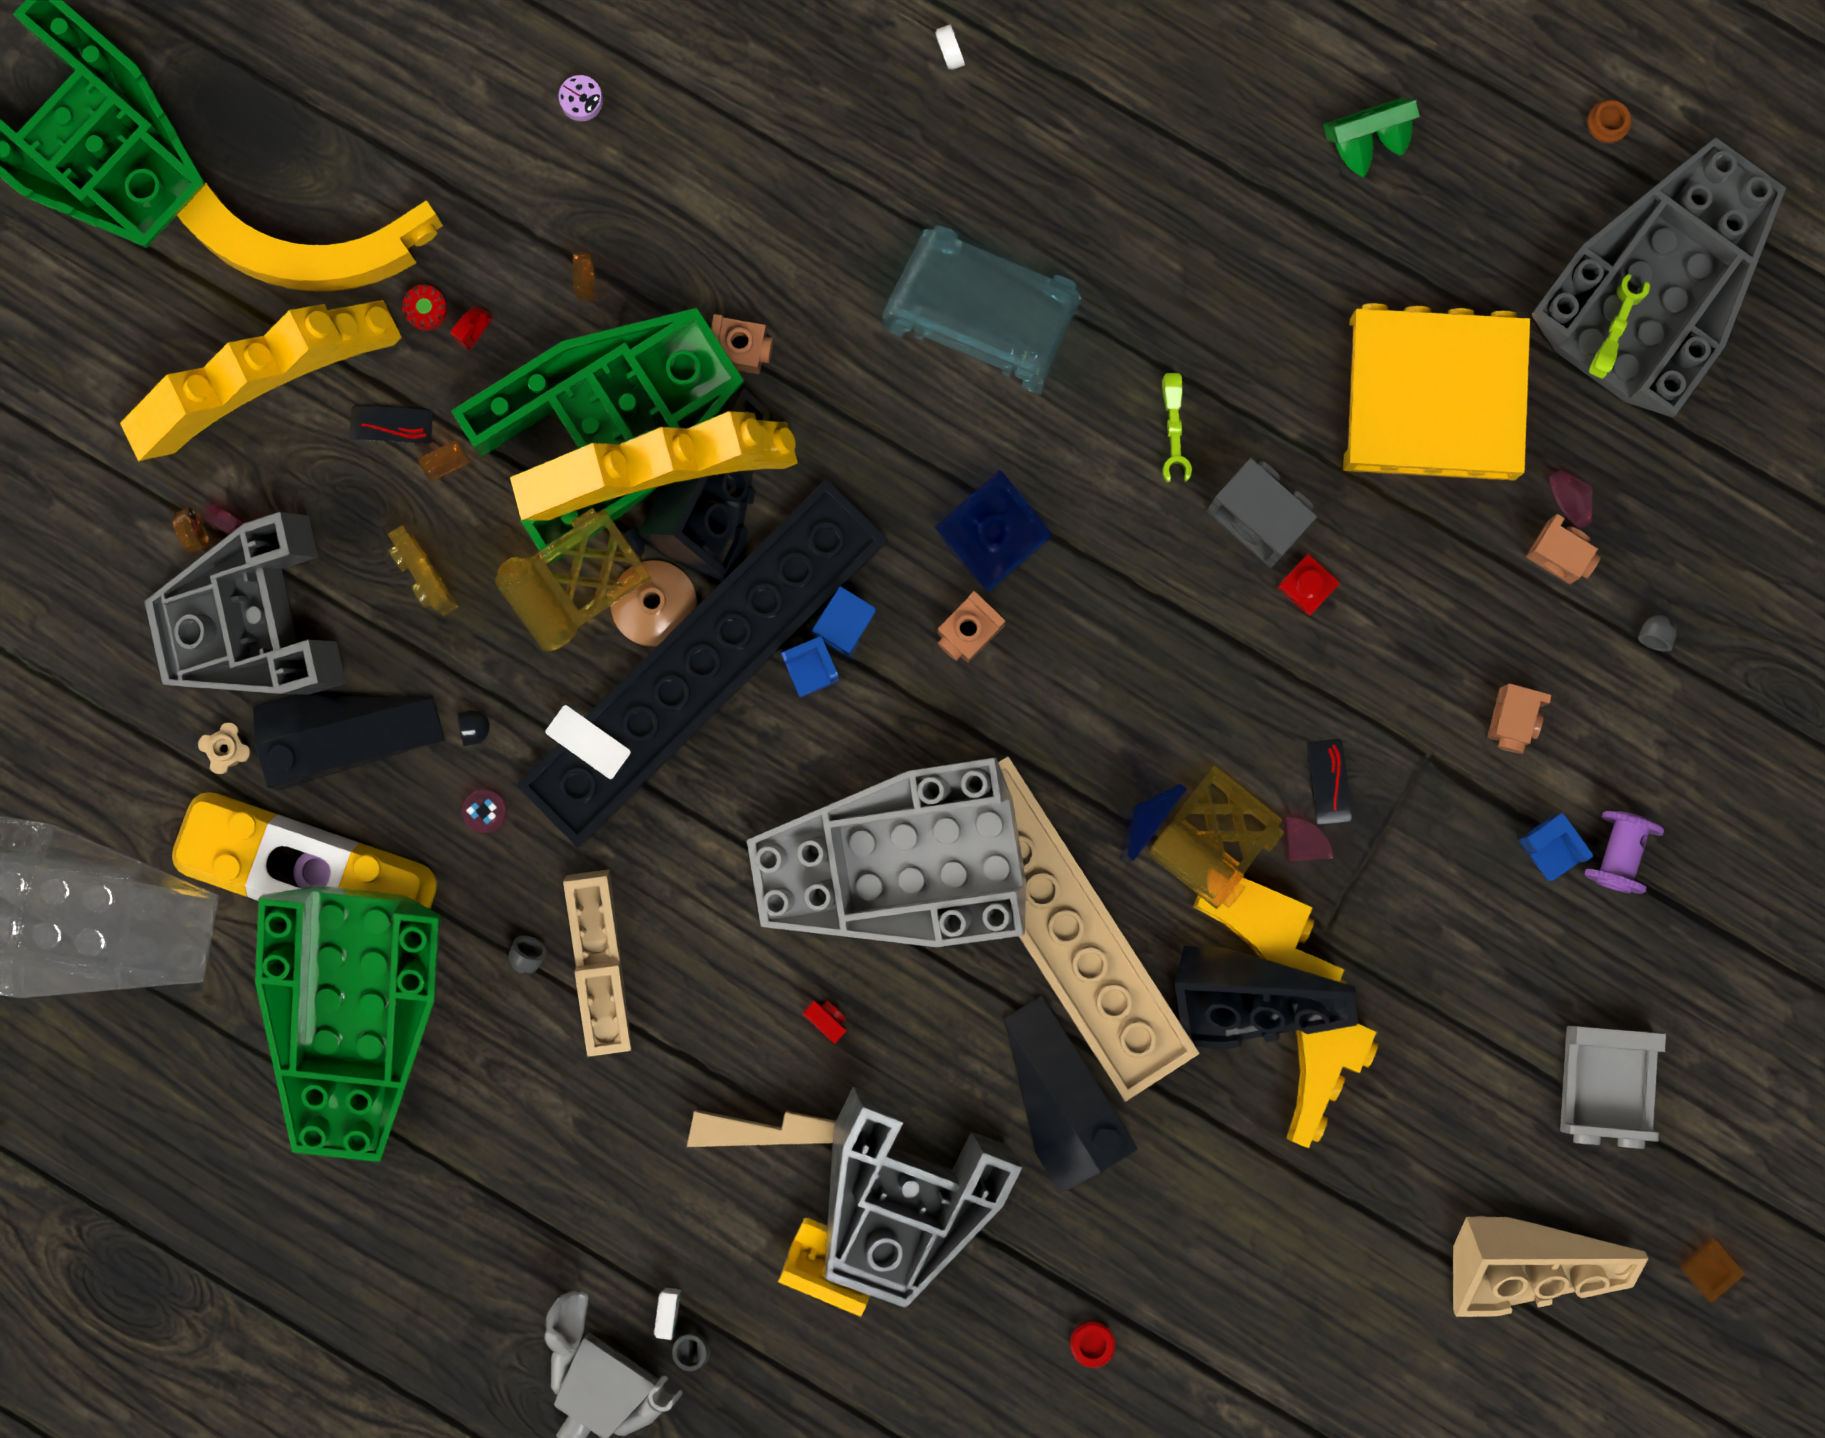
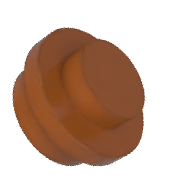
M1601 101L1592 108L1588 115V130L1600 142H1618L1630 130L1631 115L1628 109L1618 101Z

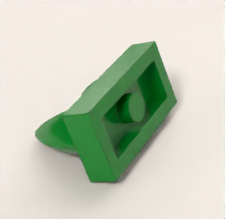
M1401 97L1324 123L1323 127L1327 141L1336 144L1337 150L1345 164L1357 175L1365 177L1373 156L1372 133L1376 132L1386 148L1401 156L1405 153L1411 141L1413 132L1412 119L1420 116L1416 100Z

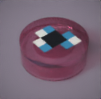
M485 789L477 790L465 799L462 805V818L471 830L481 834H490L499 830L505 823L507 806L504 799L497 793Z

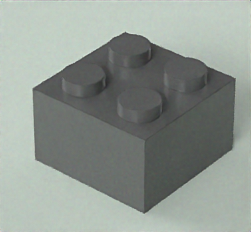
M1250 458L1214 498L1206 512L1269 568H1272L1317 516L1311 511L1314 508L1313 504L1303 494L1296 490L1290 493L1278 482L1280 476L1270 465L1264 461H1260L1257 464Z

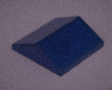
M998 470L934 527L952 554L987 592L994 588L1052 536L1051 532L1001 470Z
M1178 784L1136 805L1128 812L1120 858L1123 862L1129 864L1136 859L1185 793L1186 787Z

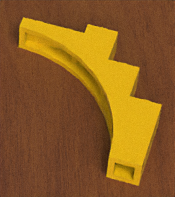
M384 300L327 310L325 304L289 310L264 336L228 342L203 368L167 374L120 424L138 461L174 454L190 439L212 423L256 397L332 363L366 352L394 346L402 336Z
M729 411L688 429L661 427L622 444L592 443L512 476L510 479L521 520H551L599 502L653 487L737 471L785 469L798 464L795 454V438L789 430L787 422L756 420L754 413Z
M1214 865L1209 868L1193 905L1194 908L1223 923L1248 944L1259 958L1346 984V981L1341 979L1344 969L1296 949L1297 943L1305 944L1311 933L1314 919L1309 918L1313 907ZM1360 1024L1313 1034H1305L1300 1030L1295 1031L1300 1076L1297 1105L1286 1139L1306 1148L1310 1147L1312 1140L1317 1143L1319 1142L1328 1118L1323 1116L1329 1099L1334 1102L1336 1101L1345 1081V1077L1340 1075L1342 1068L1360 1073L1362 1066L1368 1068L1371 1065L1378 1049V1043L1373 1041L1377 1033L1376 1031Z

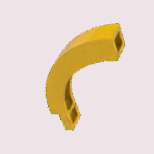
M206 182V185L177 215L182 223L212 253L230 266L263 282L305 291L353 289L394 276L416 264L408 248L413 245L419 247L428 243L437 235L436 230L443 226L426 200L391 224L360 239L331 245L290 243L265 235L246 225L225 207L218 195Z

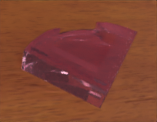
M1562 470L1551 475L1550 484L1553 495L1566 517L1581 529L1591 524L1592 486Z
M209 504L202 515L203 519L229 535L244 524L214 504Z
M1284 819L1288 862L1334 858L1331 845L1319 828L1302 819Z

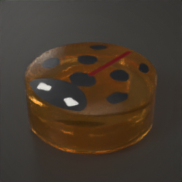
M192 507L174 513V530L184 549L194 553L207 548L209 544L208 535L198 513Z

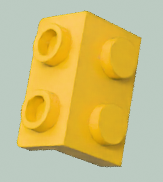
M804 1218L791 1244L778 1282L861 1317L870 1295L826 1280L825 1261L828 1226L810 1218Z

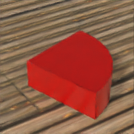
M476 306L470 309L455 324L450 334L458 344L470 350L493 320V315L482 307Z

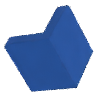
M840 586L813 628V636L816 638L822 636L824 643L851 658L859 645L861 635L875 615L876 610L872 605Z
M822 636L781 653L800 698L840 682Z
M1564 813L1551 816L1518 839L1547 881L1555 880L1576 864L1586 862L1593 857V854Z

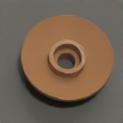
M651 560L630 567L619 577L611 594L610 607L616 626L628 639L643 646L657 647L697 607V596L692 582L682 570L667 562ZM650 594H656L660 597V604L655 609L645 607V598Z

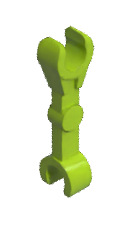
M1627 274L1617 287V295L1622 304L1617 316L1614 317L1610 324L1608 338L1597 351L1589 368L1590 374L1601 379L1605 378L1615 364L1619 347L1618 339L1626 329L1628 324L1627 317L1632 305L1639 304L1650 291V283L1645 281L1640 288L1639 294L1630 292L1627 285L1631 279V274Z
M1167 373L1162 379V392L1166 411H1169L1167 433L1168 437H1170L1171 458L1163 465L1162 476L1169 483L1171 480L1169 467L1176 463L1184 468V482H1187L1192 473V466L1186 458L1181 456L1180 436H1182L1181 419H1179V409L1181 408L1182 376L1179 373Z

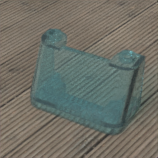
M936 225L933 230L925 229L883 311V330L903 337L905 331L915 329V338L922 341L924 337L996 366L1003 369L1002 374L1010 377L1012 371H1016L1015 376L1023 380L1022 388L1041 395L1081 303L1082 296L1076 291L1077 284L1059 275H1054L1051 279L957 239L958 235L948 228Z

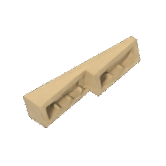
M610 869L566 875L563 884L576 964L574 972L587 1057L631 1051L632 1046Z
M696 1110L693 1115L687 1147L833 1143L836 1121L787 1110L782 1127Z

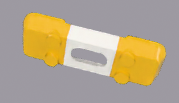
M211 792L199 794L191 801L173 847V864L180 873L257 901L261 895L300 889L272 878L267 871L266 865L270 853L280 846H288L324 859L329 864L331 870L330 879L325 887L405 895L429 909L437 889L435 874L430 868L421 863Z

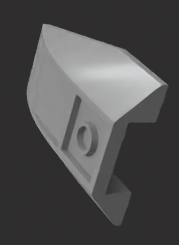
M996 758L910 770L747 840L761 927L930 947L950 946L1025 935L1027 884L1012 795Z

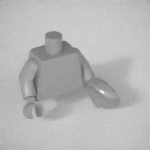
M570 1291L555 1301L546 1319L547 1331L545 1332V1341L553 1351L551 1357V1388L557 1395L554 1405L568 1415L556 1437L586 1438L590 1431L601 1438H609L612 1433L626 1436L651 1424L663 1411H668L681 1397L682 1391L679 1390L675 1395L667 1393L663 1387V1384L668 1380L666 1376L661 1377L659 1380L590 1332L580 1343L585 1326L588 1295L583 1291Z

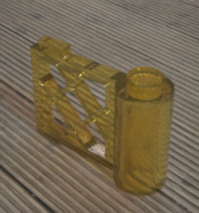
M591 508L571 522L574 529L531 558L513 557L506 560L498 568V575L495 579L496 587L544 651H553L567 644L575 636L578 627L651 579L605 509L596 513ZM605 525L610 532L607 550L586 548L588 536ZM617 544L619 545L623 553L615 552ZM560 554L575 556L570 575L552 573L546 564ZM583 557L604 559L599 579L579 576ZM613 561L631 563L636 570L634 574L622 582L608 580ZM560 583L568 584L566 592ZM576 585L597 588L595 599L578 610L572 602Z
M1214 765L1146 853L1215 909L1222 903L1230 908L1244 891L1245 887L1239 882L1261 849L1264 848L1270 852L1284 834V831L1278 827L1282 819ZM1211 783L1226 793L1229 804H1213L1209 791ZM1188 814H1204L1208 831L1197 830L1185 820ZM1216 814H1231L1236 831H1220ZM1243 814H1252L1266 827L1263 831H1247ZM1223 841L1239 842L1243 857L1240 863L1225 852Z

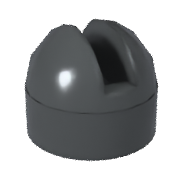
M1661 614L1654 615L1648 618L1642 626L1638 640L1651 649L1670 651L1677 637V627L1667 616Z
M519 936L514 940L509 950V965L519 974L524 972L527 974L534 973L542 965L547 951L545 946L536 938Z
M696 1333L680 1337L672 1349L674 1362L685 1371H695L703 1367L708 1362L711 1353L709 1342L702 1335ZM693 1340L697 1342L698 1362H693V1360H694V1342H693Z

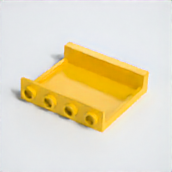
M1376 303L1362 305V309L1355 310L1349 324L1353 325L1349 438L1348 449L1344 453L1343 471L1516 480L1524 473L1530 318H1517V313L1513 311H1495L1491 313V316L1474 315L1473 310L1465 308L1448 310V314L1431 313V308L1425 306L1406 307L1405 311H1388L1387 305Z

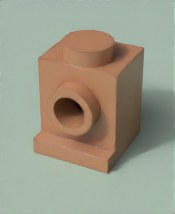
M714 314L711 331L737 371L760 374L762 362H770L773 347V337H767L766 325L723 318L722 315ZM737 336L747 338V346L742 349L735 348L732 345L734 338Z
M1556 514L1547 521L1526 558L1569 584L1580 579L1581 576L1587 579L1601 559V556L1596 554L1598 548L1588 543L1590 538L1584 532L1571 526H1567L1566 529L1563 528L1561 524L1565 518Z
M973 591L967 600L937 629V634L942 638L938 645L953 660L957 661L962 657L969 663L1005 626L1006 621ZM966 621L973 622L977 627L976 633L972 636L963 635L960 631L962 623Z
M1513 684L1501 687L1487 738L1499 741V749L1523 754L1525 746L1530 744L1531 738L1537 739L1539 736L1544 715L1538 713L1540 707L1550 703L1552 695Z

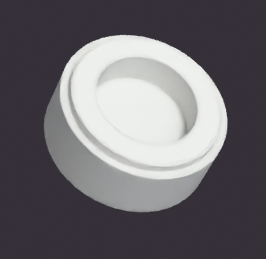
M951 24L936 29L937 32L935 33L948 69L954 70L964 66L965 63Z

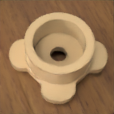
M224 723L218 732L211 736L203 735L199 739L198 748L207 754L211 761L210 769L216 774H224L228 771V767L235 766L239 762H245L250 757V748L238 736L239 729L235 724ZM224 744L228 746V750L225 753L221 752L220 749Z

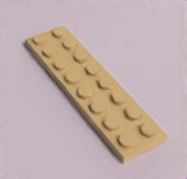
M1006 757L998 763L1013 798L1027 884L1025 935L1019 936V938L1120 1096L1126 1102L1197 1056L1199 1052L1010 758Z

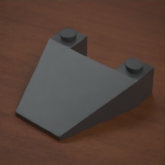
M278 512L241 525L144 601L162 685L310 695L346 684L337 641L306 640L298 643L282 569L318 558L309 516Z
M853 1087L834 1125L825 1278L834 1283L906 1308L1003 1207L1022 1170V1166L1010 1146L972 1131L952 1170L895 1149L891 1146L903 1121L893 1101Z

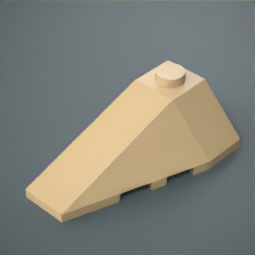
M1466 1217L1453 1245V1311L1456 1317L1501 1316L1512 1313L1511 1306L1535 1301L1539 1308L1552 1305V1298L1576 1292L1580 1298H1586L1632 1288L1648 1261V1257L1645 1251L1510 1217Z

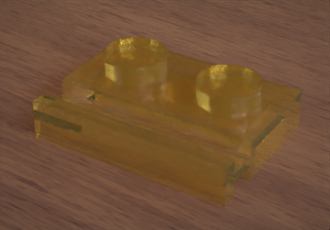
M403 525L390 532L388 536L394 546L388 549L402 572L409 568L417 583L412 585L411 588L422 606L427 608L431 605L433 609L443 616L459 608L415 536Z

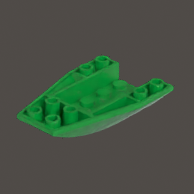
M312 886L261 895L259 897L255 985L292 1153L380 1162L436 996L440 915L405 895Z

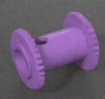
M1605 811L1602 818L1614 825L1600 871L1586 869L1585 875L1606 888L1624 893L1642 894L1646 892L1647 887L1635 882V877L1648 835L1662 836L1664 830L1660 825L1636 814L1623 811Z

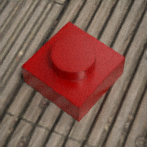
M1307 554L1277 588L1306 615L1310 616L1340 582Z
M815 1000L802 1013L834 1044L848 1031L842 1025L847 1018L828 1000L822 1006Z

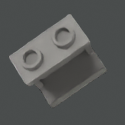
M1567 1026L1560 1132L1574 1134L1573 1142L1581 1144L1600 1145L1601 1137L1618 1138L1617 1146L1645 1149V1140L1659 1141V1132L1653 1130L1658 1051L1665 1052L1666 1034Z

